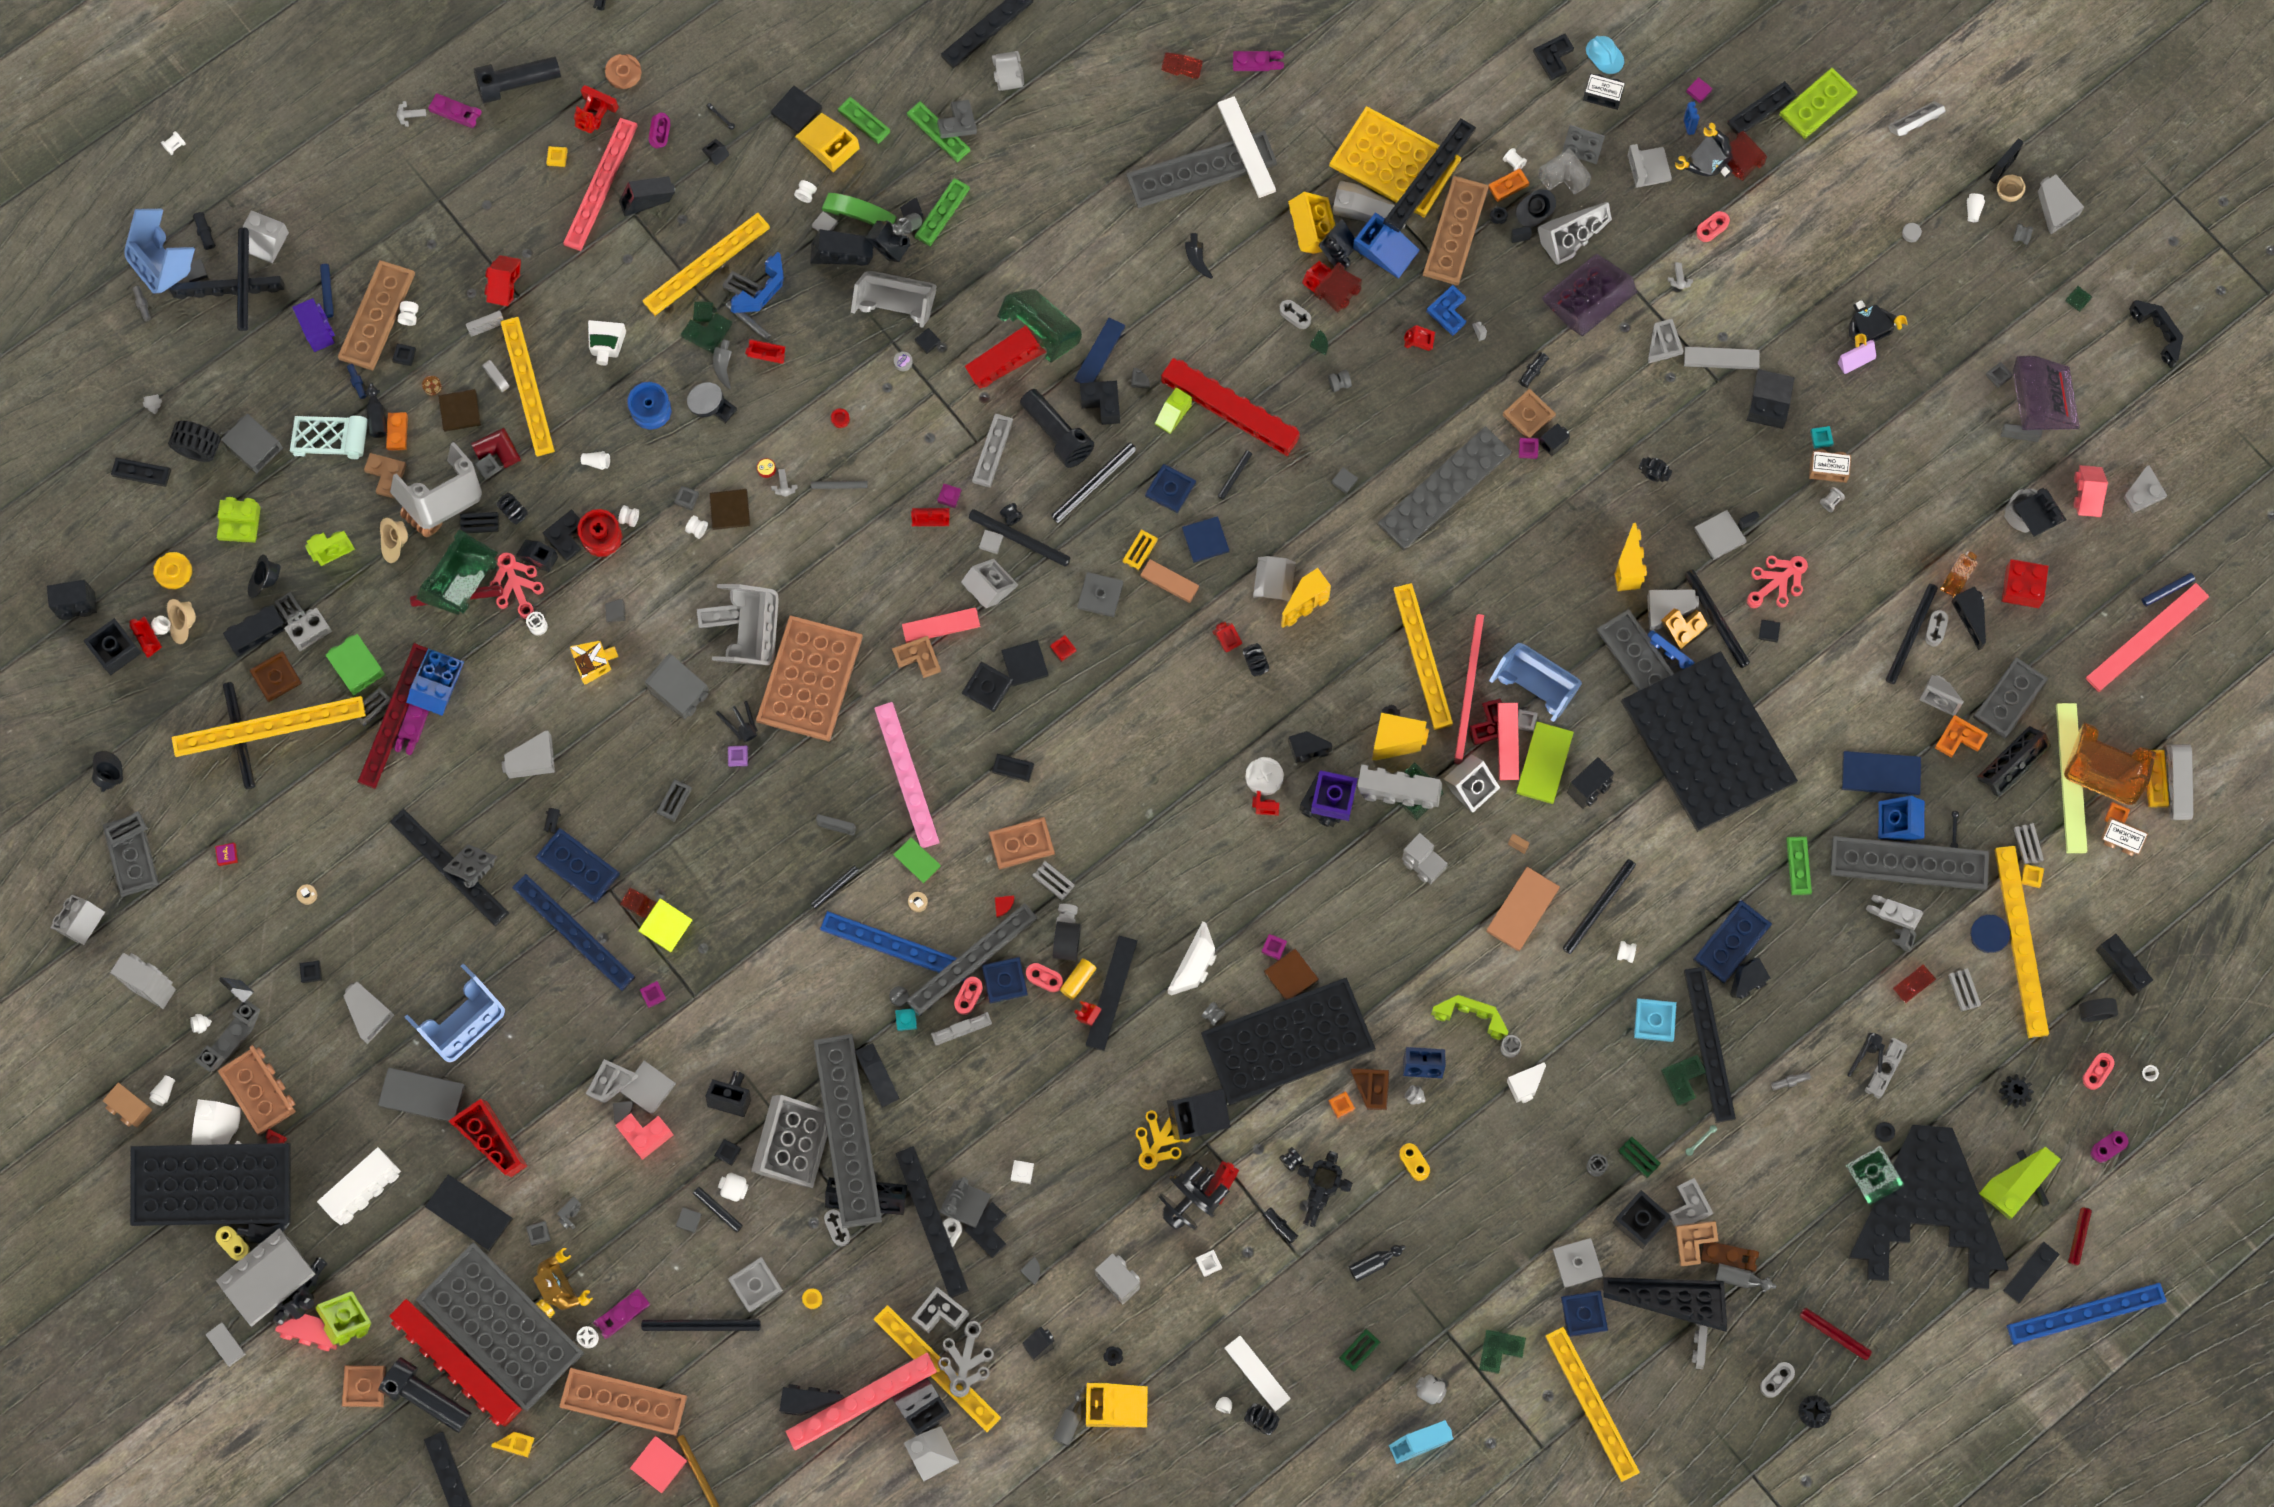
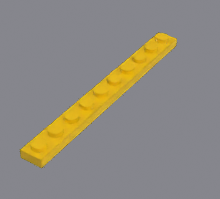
M362 696L174 736L172 737L174 754L176 757L364 717L366 714Z
M2015 846L1995 848L2028 1038L2048 1036L2049 1030Z

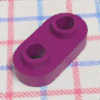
M665 113L655 114L651 120L649 142L656 149L664 147L668 141L670 119Z
M2121 1131L2112 1132L2092 1147V1158L2100 1163L2108 1161L2127 1147L2128 1137ZM2115 1138H2120L2121 1144H2118ZM2100 1148L2106 1151L2104 1155L2100 1153Z

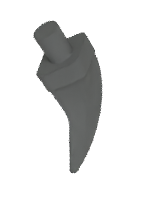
M723 339L721 347H715L713 365L721 383L730 389L727 366L732 351L728 350L730 341Z

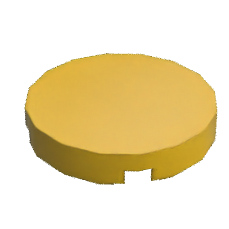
M169 552L156 561L153 574L156 581L162 587L178 589L189 582L192 576V566L183 554Z

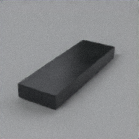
M116 457L111 475L112 477L166 487L171 469L169 467Z

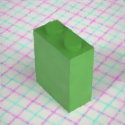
M358 634L349 636L345 639L344 643L331 648L326 654V657L353 696L385 675Z

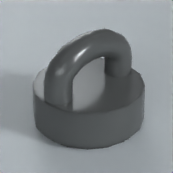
M901 986L893 988L889 994L890 1001L898 1007L906 1005V999L909 998L907 989Z

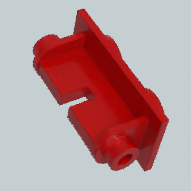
M749 339V346L746 348L745 354L747 357L784 364L786 346Z
M912 508V526H949L950 508Z
M145 616L139 621L136 619L130 620L129 627L132 629L147 658L162 648Z
M1222 1161L1215 1173L1216 1176L1212 1178L1205 1194L1210 1196L1220 1183L1230 1189L1239 1169L1235 1168L1230 1162Z

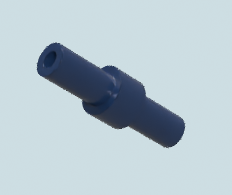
M349 364L347 369L351 377V384L356 389L359 398L365 399L367 395L362 386L361 376L357 374L354 364Z

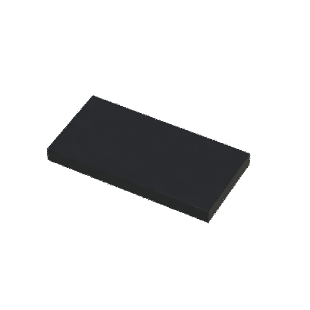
M449 1174L425 1205L428 1210L488 1251L492 1249L513 1219Z

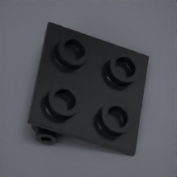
M1343 219L1339 220L1319 244V247L1336 271L1340 266L1344 268L1350 266V259L1348 257L1354 251L1355 237Z
M2047 488L2039 489L2037 494L2014 505L2033 537L2067 520Z

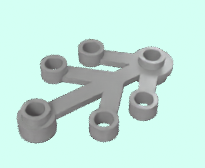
M970 1321L965 1326L964 1333L967 1338L963 1356L956 1349L953 1339L947 1338L942 1343L943 1350L950 1353L959 1368L957 1376L950 1366L949 1358L942 1357L938 1362V1368L945 1371L951 1381L949 1386L950 1392L956 1397L966 1396L972 1384L979 1380H986L990 1374L988 1368L981 1367L977 1373L966 1378L968 1370L984 1361H990L994 1356L992 1349L985 1348L981 1354L970 1359L974 1340L981 1332V1325L976 1321ZM969 1329H974L975 1334H971L969 1332ZM945 1343H951L952 1347H946ZM984 1352L990 1353L991 1357H985ZM941 1361H946L948 1366H942ZM980 1371L986 1372V1376H981ZM956 1385H961L963 1390H957Z

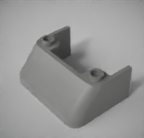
M866 271L855 283L851 313H855L858 308L862 312H871V310L877 307L911 314L910 317L914 319V322L920 323L919 327H924L930 317L937 286L929 282L876 271Z
M454 442L450 445L447 461L458 475L429 491L421 483H414L408 487L397 473L393 475L390 493L417 524L424 529L435 527L478 503L481 499L482 490L474 466Z
M717 584V588L731 590V603L734 606L740 607L737 644L728 646L726 657H712V660L754 665L772 664L775 656L779 600L777 592L773 589L741 584Z

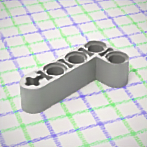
M2164 745L2163 750H2165V761L2168 762L2170 819L2192 820L2193 769L2191 745Z

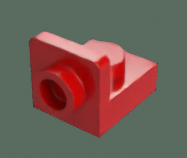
M1318 261L1307 270L1302 284L1314 293H1317L1321 284L1332 276L1333 270L1321 261Z
M1415 325L1407 330L1404 335L1405 347L1416 346L1430 351L1433 349L1435 332Z
M1224 621L1216 625V629L1212 631L1217 636L1226 653L1243 644L1232 623Z
M1257 791V796H1253L1252 808H1256V814L1279 816L1280 803L1271 799L1264 800V802L1260 801L1261 791Z

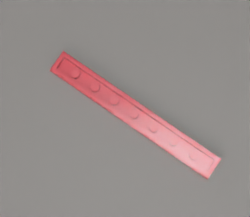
M623 118L619 119L563 242L564 246L582 251L638 127L637 123Z
M2195 583L2089 674L2086 680L2100 692L2206 601L2209 596Z
M1481 614L1476 615L1454 760L1455 764H1460L1463 761L1484 615Z

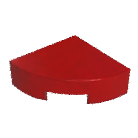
M1014 895L995 897L997 918L1004 916L1012 908Z
M268 1129L266 1135L267 1143L286 1142V1137Z

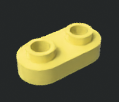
M223 1226L217 1231L216 1241L231 1258L240 1261L250 1253L249 1245L241 1236H237V1232L233 1228ZM224 1233L229 1234L227 1239H223ZM237 1247H241L240 1253L235 1252Z

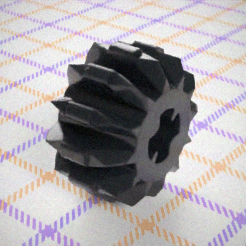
M506 493L499 498L497 507L513 524L517 525L528 515L527 510L511 493Z
M1251 644L1243 649L1246 663L1254 677L1261 676L1269 671V665L1260 644Z
M2015 1074L2013 1078L2008 1076L2006 1081L2001 1082L2003 1088L1999 1089V1093L2004 1094L2001 1097L2002 1101L2008 1100L2007 1106L2013 1103V1107L2017 1109L2019 1104L2025 1107L2026 1102L2032 1100L2030 1095L2034 1091L2028 1089L2032 1084L2031 1082L2025 1083L2026 1077H2022L2019 1080L2018 1074ZM2018 1089L2020 1093L2014 1094L2013 1090Z
M1253 1403L1248 1408L1244 1417L1245 1422L1253 1429L1267 1435H1271L1276 1430L1280 1420L1272 1410L1257 1403Z

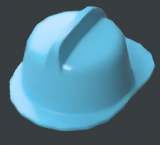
M1596 36L1589 41L1586 46V54L1599 70L1606 74H1615L1623 68L1624 57L1612 39L1607 36Z

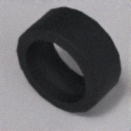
M2114 998L2094 999L2079 1004L2081 1021H2101L2118 1016L2117 1003Z

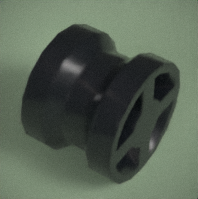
M1011 503L1000 511V515L1005 517L1008 526L1018 523L1023 518L1022 512L1017 510L1016 503Z
M1293 1147L1288 1149L1287 1154L1279 1157L1290 1172H1293L1297 1165L1304 1163Z

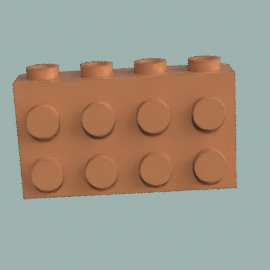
M251 1045L249 1047L250 1050L217 1071L252 1127L260 1136L268 1129L294 1114L296 1110L293 1106L296 1104L290 1095L286 1096L283 1090L286 1088L280 1079L276 1080L273 1074L276 1072L272 1065L265 1063L263 1058L266 1056L261 1048Z

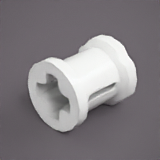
M176 131L173 132V136L161 142L170 155H173V151L181 145H186Z
M1514 148L1510 149L1503 157V161L1508 162L1514 168V171L1519 168L1522 169L1527 162L1525 158H1521L1516 153Z

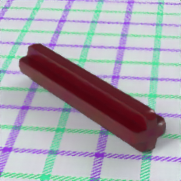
M2082 1207L2079 1212L2068 1263L2078 1266L2080 1264L2092 1210L2086 1207Z

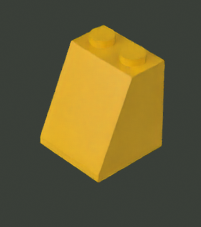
M1381 713L1372 760L1376 761L1421 751L1422 745L1426 746L1429 729L1426 728L1427 722Z

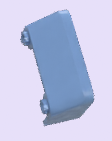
M135 209L125 246V258L152 293H162L188 275L195 249L194 247L166 248L165 250L163 243L166 240V235L159 226L163 209Z
M1517 643L1503 656L1489 680L1493 683L1498 678L1505 685L1516 682L1546 701L1547 711L1553 715L1551 718L1553 722L1563 713L1582 684L1577 677L1522 643Z
M464 964L461 965L462 969L471 977L463 988V992L468 999L446 1020L438 1025L436 1021L429 1019L418 1026L408 1015L405 1016L408 1022L447 1062H453L492 1028L505 1013L502 1004Z

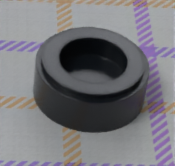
M1882 1122L1876 1126L1874 1135L1878 1141L1887 1143L1894 1138L1895 1128L1888 1122Z

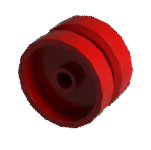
M603 509L589 511L580 519L578 535L585 550L591 555L598 557L609 556L620 547L622 531L612 513Z

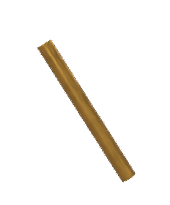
M685 1436L677 1437L676 1439L710 1506L720 1507Z

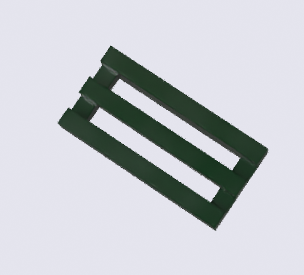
M1632 1136L1618 1150L1646 1178L1661 1165ZM1632 1143L1643 1155H1645L1654 1164V1166H1652L1644 1157H1642L1630 1144ZM1627 1148L1650 1170L1647 1172L1638 1162H1636L1625 1151V1149Z
M1365 1329L1339 1359L1351 1371L1355 1372L1381 1342ZM1367 1335L1369 1338L1352 1355V1357L1349 1360H1347L1345 1357ZM1373 1340L1375 1343L1353 1366L1351 1363Z

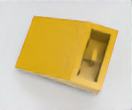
M823 113L818 115L795 136L832 172L836 171L860 149L858 139L849 130Z
M1636 523L1632 525L1615 571L1617 591L1640 589L1642 582H1644V576L1647 575L1646 565L1642 564L1644 550L1639 545L1641 531L1637 529Z
M1318 568L1302 577L1282 613V628L1287 625L1288 627L1292 626L1299 617L1309 615L1313 608L1318 605L1323 606L1329 601L1331 585Z
M1087 1383L1086 1427L1147 1428L1148 1387Z

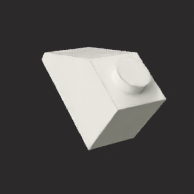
M1544 1062L1508 1077L1507 1083L1516 1103L1520 1101L1526 1103L1533 1099L1546 1067Z

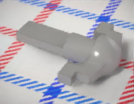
M403 101V104H399L397 117L401 125L405 124V127H409V123L404 118L426 116V109L404 111L403 107H407L406 101Z
M1675 262L1677 281H1674V278L1668 277V282H1671V286L1678 289L1690 287L1693 279H1687V282L1684 281L1682 263Z
M778 469L781 489H777V486H771V491L784 497L795 493V489H798L797 485H791V488H788L785 469Z

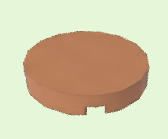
M629 54L615 55L610 58L605 67V75L608 82L619 89H627L636 85L642 74L640 63Z

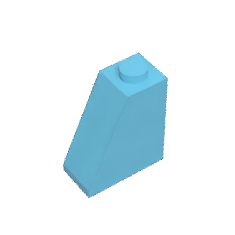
M1446 1420L1409 1433L1390 1444L1389 1447L1396 1464H1399L1440 1447L1454 1438L1451 1428L1447 1425Z

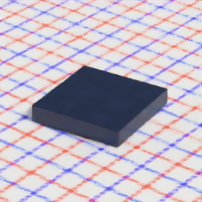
M1163 464L1147 490L1145 497L1179 513L1195 486L1196 480Z
M1218 516L1182 527L1193 563L1229 552Z
M1020 957L982 965L990 1004L1028 996Z
M1601 1291L1561 1297L1566 1330L1569 1337L1608 1331Z

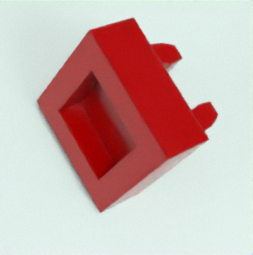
M1080 1001L1083 1007L1081 1011H1074L1077 1015L1076 1019L1081 1023L1092 1026L1102 1009L1097 1005Z

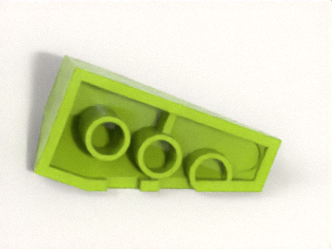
M2044 1147L1993 1177L1979 1195L2011 1220L2061 1159L2047 1147Z

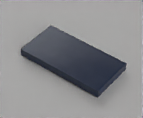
M1843 752L1842 790L1920 795L1921 757Z
M561 828L556 831L535 857L595 904L620 875L616 869Z
M1741 900L1693 960L1702 967L1704 966V969L1725 984L1772 923Z

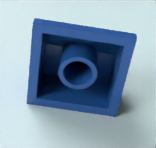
M1914 796L1879 801L1878 839L1899 841L1923 839L1925 801Z

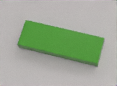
M849 97L838 108L839 113L877 144L890 133V129L852 97Z
M1807 836L1787 837L1791 895L1811 894Z

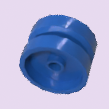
M644 382L631 390L627 400L634 422L641 428L648 430L658 429L665 425L672 413L671 403L665 389L657 383Z

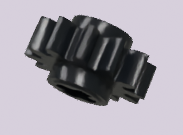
M1642 458L1638 468L1642 470L1641 473L1646 478L1655 482L1659 480L1661 482H1668L1672 473L1669 466L1658 458Z

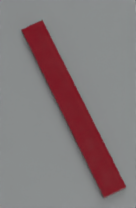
M413 644L357 783L376 789L407 713L409 703L406 702L411 685L428 648Z

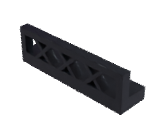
M2029 726L1977 776L1978 780L1989 785L1993 794L2000 797L2052 747L2046 733ZM2030 734L2035 735L2032 739L2026 740ZM2022 747L2019 752L2013 753L2016 748ZM2009 760L2008 763L2000 766L2002 761ZM1996 772L1991 779L1987 778L1989 774Z
M829 1177L825 1191V1208L839 1209L836 1188H831L832 1185H836L835 1178ZM876 1182L877 1189L881 1190L877 1192L880 1212L904 1215L907 1185ZM901 1191L902 1194H893L892 1192Z

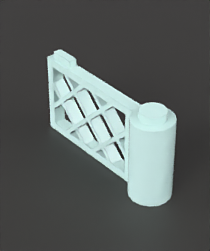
M295 416L290 452L294 456H305L306 453L348 455L350 459H359L364 453L368 419L362 416H350L349 418ZM300 422H308L310 424L303 432L299 430ZM321 422L326 423L328 426L319 433L315 427ZM338 423H344V429L337 434L333 427ZM314 429L318 435L309 441L305 435ZM332 430L336 435L327 442L323 436ZM301 438L308 442L302 448H296V444ZM322 438L325 444L320 448H315L313 444ZM337 439L342 441L341 449H333L330 445Z

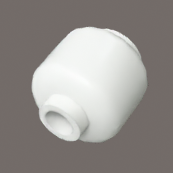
M728 1173L726 1178L721 1177L718 1188L721 1189L720 1195L722 1197L737 1202L740 1198H744L749 1185L746 1184L744 1177Z

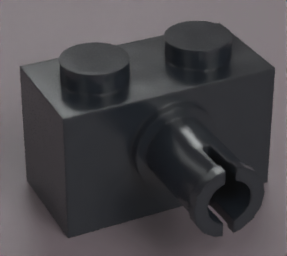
M887 220L876 221L866 236V239L888 261L900 262L911 245L909 237L894 234L892 223Z
M733 1071L729 1084L712 1079L705 1095L707 1107L745 1117L751 1102L750 1090L740 1087L745 1075L739 1072L737 1076L738 1071Z

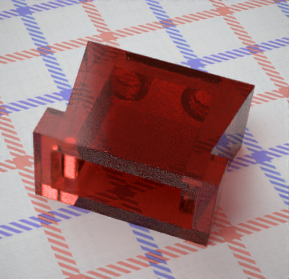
M1744 131L1740 132L1737 138L1730 142L1733 158L1729 161L1728 165L1733 169L1734 176L1739 177L1743 181L1756 166L1761 168L1765 165L1767 156Z
M1338 262L1315 288V297L1319 300L1324 298L1338 313L1341 309H1346L1353 295L1357 296L1362 289V279L1345 271L1344 266Z

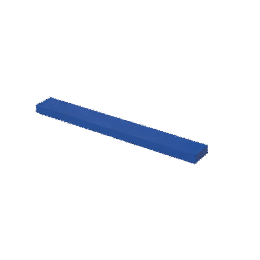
M828 911L820 927V930L938 973L957 959L954 956Z
M2156 1283L2009 1324L2007 1329L2012 1344L2015 1345L2163 1304L2167 1301L2161 1284Z

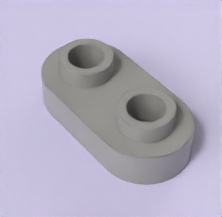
M1787 1362L1779 1363L1761 1382V1393L1768 1398L1777 1396L1794 1378L1795 1370L1793 1366ZM1781 1370H1785L1787 1372L1786 1377L1781 1376ZM1768 1384L1773 1386V1391L1767 1390Z

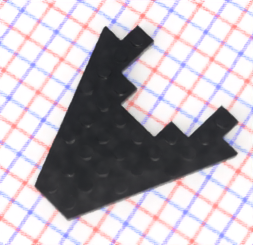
M1912 1125L1855 1242L1849 1259L1868 1260L1867 1280L1887 1282L1889 1281L1890 1242L1910 1243V1224L1949 1227L1948 1247L1968 1248V1288L1988 1290L1990 1270L2008 1271L2009 1267L1955 1132L1950 1127Z

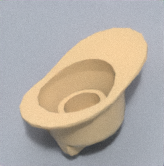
M384 518L380 524L381 550L384 559L389 563H394L400 556L401 548L407 542L408 533L402 521L394 522L390 518Z
M172 599L167 603V613L171 623L170 634L176 643L183 644L188 638L189 628L195 622L196 616L190 602H179L176 599Z

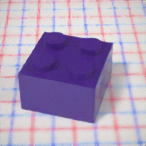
M312 298L292 307L314 352L335 344L332 338L335 334L320 303L316 304Z
M1320 770L1311 813L1349 821L1358 778Z

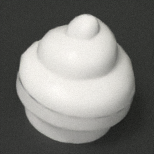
M158 616L151 622L152 630L155 635H163L170 630L171 623L166 617Z
M195 1014V1017L190 1018L193 1033H203L212 1021L202 1014Z

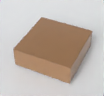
M1512 834L1508 845L1523 854L1526 853L1530 844L1515 834Z

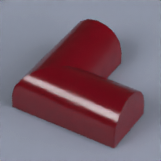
M505 428L471 443L479 460L488 454L494 455L497 453L504 469L521 461Z
M1501 698L1482 703L1487 721L1469 726L1470 737L1474 745L1498 739V703H1502Z

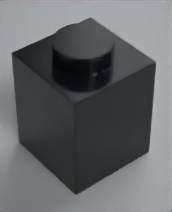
M1557 423L1541 436L1539 444L1552 457L1569 443L1570 434L1565 427H1561Z

